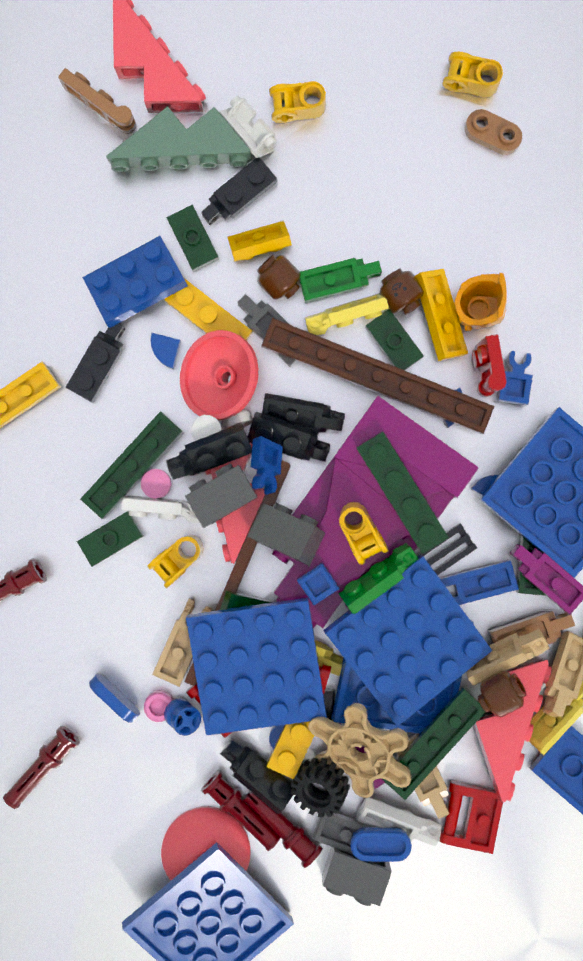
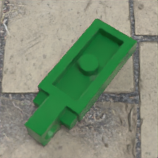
M351 258L300 271L299 281L305 303L359 290L362 287L368 286V279L381 276L380 262L375 261L364 264L363 259L356 260V258Z
M405 543L394 549L392 555L388 556V558L374 564L369 572L358 580L348 583L339 595L352 614H356L404 579L402 576L403 572L416 562L418 557L412 548Z

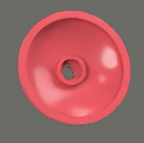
M226 330L212 331L197 339L187 351L180 371V388L188 407L198 416L210 415L217 420L231 418L242 411L251 400L258 382V362L253 348L242 336Z
M211 806L192 808L179 815L166 831L161 848L162 864L170 880L175 878L216 842L247 871L251 847L248 834L243 825L229 812L225 813L219 808Z

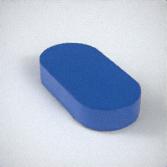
M97 673L89 681L92 691L123 720L133 723L140 715V711L135 704L106 677Z
M363 827L353 833L350 841L353 855L361 861L400 862L410 855L412 849L409 835L400 828Z

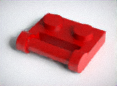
M498 334L486 336L475 345L476 350L472 351L473 364L475 368H479L481 378L477 385V392L482 397H489L494 392L502 390L506 385V375Z
M451 780L449 785V791L451 792L448 806L449 815L446 816L444 830H441L440 842L450 846L493 854L503 803L497 798L496 792L493 789ZM468 796L471 799L464 834L459 835L455 832L462 797Z

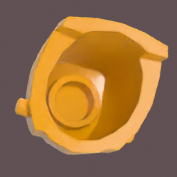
M504 273L478 275L467 279L460 285L454 306L458 322L465 326V331L491 327L503 321L507 304Z

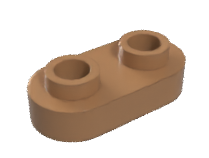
M475 110L466 120L464 127L466 136L471 141L501 155L512 154L521 144L522 132L516 124L487 110ZM482 120L486 126L479 127L476 121ZM509 133L512 136V140H506L503 134Z

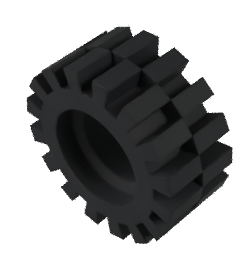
M312 758L311 762L309 759L300 766L291 783V795H295L293 799L295 803L301 802L300 808L303 811L306 807L310 809L308 813L310 815L318 812V817L323 818L325 813L327 817L333 816L334 813L337 814L350 789V784H347L349 781L348 776H343L344 770L342 768L336 770L337 764L332 762L331 765H328L327 759L324 758L321 759L320 763L318 758ZM313 783L323 786L328 792L319 790Z

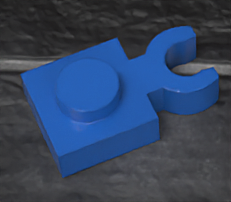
M511 351L507 356V365L510 371H505L506 385L502 390L498 391L497 401L526 406L529 404L533 375L524 373L525 369L530 365L532 357L530 353L524 355L523 363L518 364L514 359L515 351Z
M262 436L253 439L250 467L257 470L256 475L252 479V488L257 490L265 487L264 494L268 495L277 490V481L274 476L281 474L283 446Z

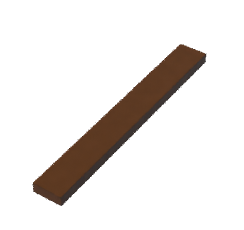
M274 318L270 322L261 345L265 349L479 434H484L495 407Z
M282 460L281 474L274 476L277 481V490L274 493L265 494L252 526L263 503L274 507L290 470V463ZM248 535L215 611L220 610L226 590L237 592L258 544V542L249 538ZM193 662L184 681L192 686L197 684Z

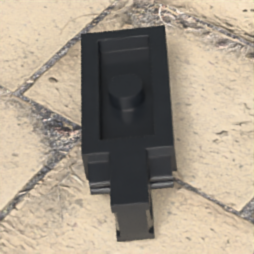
M260 157L255 158L213 193L209 198L211 204L201 212L202 217L210 226L220 217H223L225 220L230 217L233 219L275 185L277 177Z
M117 324L113 327H108L105 333L99 331L97 336L93 338L65 388L92 403L95 401L122 354L121 349L124 344L119 342L126 330L122 325Z
M265 393L262 414L312 429L311 433L318 435L319 432H326L327 429L342 431L345 413L331 410V406Z
M255 412L247 435L251 444L253 439L262 436L283 446L282 454L308 461L312 458L325 462L330 451V444L317 440L318 436L311 433L312 429Z
M237 424L184 445L185 449L179 452L178 456L166 460V463L174 480L187 475L200 474L251 454L252 447L243 425Z
M231 740L220 754L232 764L229 767L233 771L232 776L276 814L283 812L293 796L291 795V782L282 774L266 767L267 761L253 749L251 750L247 746L243 748L234 740Z

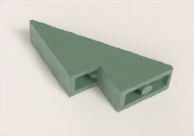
M167 106L109 153L106 158L111 165V169L115 172H126L129 168L138 167L146 171H154L161 166H170L172 169L181 170L188 168V165L214 168L218 164H229L233 167H243L251 161V151L215 107L186 129Z

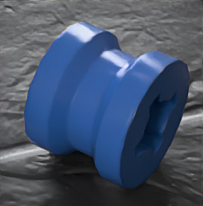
M178 698L166 706L164 719L179 735L186 736L194 733L199 728L201 714L186 699Z

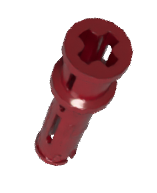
M35 558L30 559L26 566L15 572L10 570L6 573L4 579L0 581V601L11 595L20 596L24 594L25 589L38 582L40 584L46 582V574L41 564Z
M60 726L56 730L57 735L50 743L43 745L39 749L37 760L3 796L5 803L13 809L19 808L20 804L38 786L52 768L60 767L66 754L72 748H77L80 741L71 730Z
M217 771L204 784L201 792L203 794L208 793L220 805L219 809L222 812H229L267 851H270L279 842L281 837L241 799V791L237 788L233 789L222 778L223 774Z
M249 792L244 797L243 801L283 839V847L286 850L290 849L302 861L301 866L303 868H307L314 862L323 848L319 844L315 845L304 834L302 826H294L282 812L276 814L252 792Z

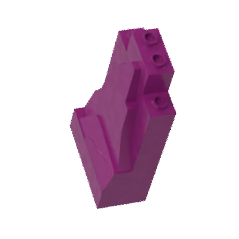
M379 396L372 402L292 514V516L299 519L301 514L318 521L316 527L325 532L310 566L275 550L272 553L285 564L289 560L293 562L291 568L274 590V594L278 596L275 600L276 602L308 598L297 582V578L321 562L324 563L339 585V590L316 605H313L309 599L313 628L316 625L324 628L343 601L339 593L344 590L348 583L358 580L365 575L374 564L388 558V556L392 555L393 550L407 543L414 552L418 548L356 447L384 431L437 518L440 517L453 498L459 497L479 469L478 466ZM351 502H358L366 508L389 550L385 553L380 551L365 559V563L361 565L356 560L339 523L342 508ZM349 512L345 516V520L351 525H357L363 519L358 512Z

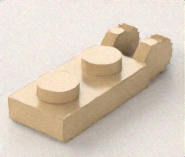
M190 598L180 619L176 620L152 674L180 687L193 658L186 623L187 615H190L195 607V601ZM206 606L201 613L211 612L212 608Z

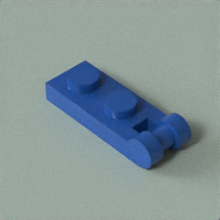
M511 560L440 577L445 587L454 585L457 595L453 597L459 605L519 590Z

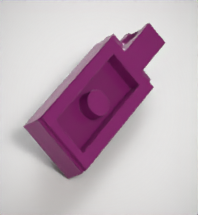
M518 544L509 552L521 563L517 569L522 575L567 614L571 615L583 601V585L544 552L534 548L530 553L522 545Z

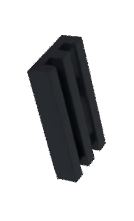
M461 523L446 532L449 538L457 533L461 537L427 560L431 566L463 543H466L467 547L433 569L437 576L477 549V546L472 542L471 537L466 533ZM445 541L441 542L440 544L436 545L435 547L431 548L430 550L426 551V552L423 553V554L421 553L420 550H419L417 553H415V554H416L417 556H418L419 554L422 555V556H425L426 554H428L430 551H432L433 549H435L436 547H438L439 545H441V544L444 543Z

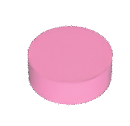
M149 470L141 479L142 491L150 498H163L171 490V478L163 470Z
M163 690L152 692L144 702L146 716L155 722L165 721L164 711L166 706L174 699L168 692Z

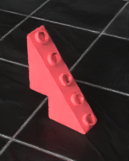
M113 0L114 68L118 78H144V103L148 113H160L167 106L172 112H203L202 102L206 99L205 94L196 83L192 86L187 80L188 73L178 60L173 62L169 57L170 50L160 37L155 39L151 34L152 27L142 14L137 16L133 11L134 4L131 0Z
M251 454L205 471L206 475L211 474L212 479L217 478L215 472L230 463L233 468L237 465L241 466L244 472ZM263 488L254 490L258 496L257 499L216 522L219 533H225L227 544L222 545L226 562L231 561L233 564L236 562L265 496Z
M540 660L507 671L511 675L516 674L526 690L527 696L524 697V705L520 709L504 717H497L494 714L480 717L473 725L497 798L502 803L506 802V800L510 801L514 794L515 783L512 780L515 770L520 771L524 762L525 755L521 753L524 741L529 742L532 736L534 725L530 722L533 712L538 713L541 707L543 696L539 693L542 684H546L551 675L552 667L548 666V660Z

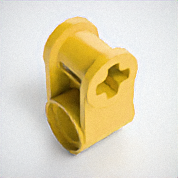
M457 51L450 53L448 58L450 63L448 74L442 82L444 88L453 92H463L485 98L496 93L503 76V69L498 61L472 56L465 52ZM481 76H491L494 81L486 82Z
M316 81L277 84L269 89V95L273 98L274 112L271 115L273 122L288 123L295 120L315 119L323 115L326 110L325 89ZM316 96L320 101L316 104H309L306 102V99ZM283 100L285 101V106H284V107L282 106V101H283Z
M358 502L347 503L341 510L339 523L360 565L365 563V559L380 551L383 553L389 551L366 508ZM349 512H358L363 519L359 524L351 525L347 523L345 516Z
M186 535L160 553L147 567L149 570L153 569L164 581V587L167 589L186 572L188 567L200 558L204 550L203 543L195 535ZM184 541H190L195 545L196 552L193 557L183 554L182 544Z

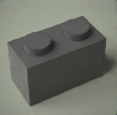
M230 463L215 472L217 478L208 483L205 479H202L189 487L191 493L185 495V498L203 528L210 526L258 498L241 466L237 465L233 468Z
M263 503L248 537L310 566L325 535V532L316 527L318 521L304 514H301L300 519L291 515V509L276 503L275 507Z
M331 847L322 873V886L333 895L343 896L345 894L354 897L355 901L362 905L371 906V904L381 906L392 873L390 862L361 861L351 853Z

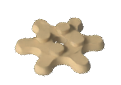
M354 703L346 708L344 712L346 723H335L323 716L315 717L309 722L310 732L322 739L328 748L326 751L317 754L315 758H318L319 763L322 758L327 759L328 765L334 762L337 764L336 770L342 768L344 773L350 776L352 789L358 796L363 798L371 797L374 793L373 781L380 778L386 779L393 785L401 788L407 787L410 784V770L393 757L394 753L404 751L407 748V733L400 728L381 731L373 727L367 719V710L362 704ZM364 745L366 753L359 752L355 747L361 748Z

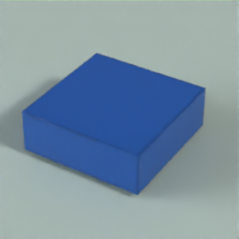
M323 562L297 578V582L313 605H316L340 588Z

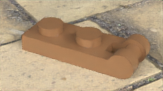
M64 68L58 78L67 92L121 132L130 134L135 131L136 122L129 107L122 105L117 107L113 104L114 100L108 93L102 89L97 92L90 87L91 83L81 73L76 72L73 74Z

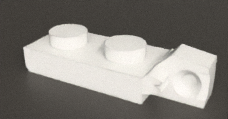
M128 495L121 502V510L129 511V516L146 517L148 512L159 513L158 518L174 520L176 515H182L189 523L199 522L191 506L185 500L154 499Z
M369 797L364 800L358 809L356 820L375 828H400L409 835L411 842L413 839L436 846L440 841L442 825L431 819H423L413 815L408 810H400L385 804L382 800Z

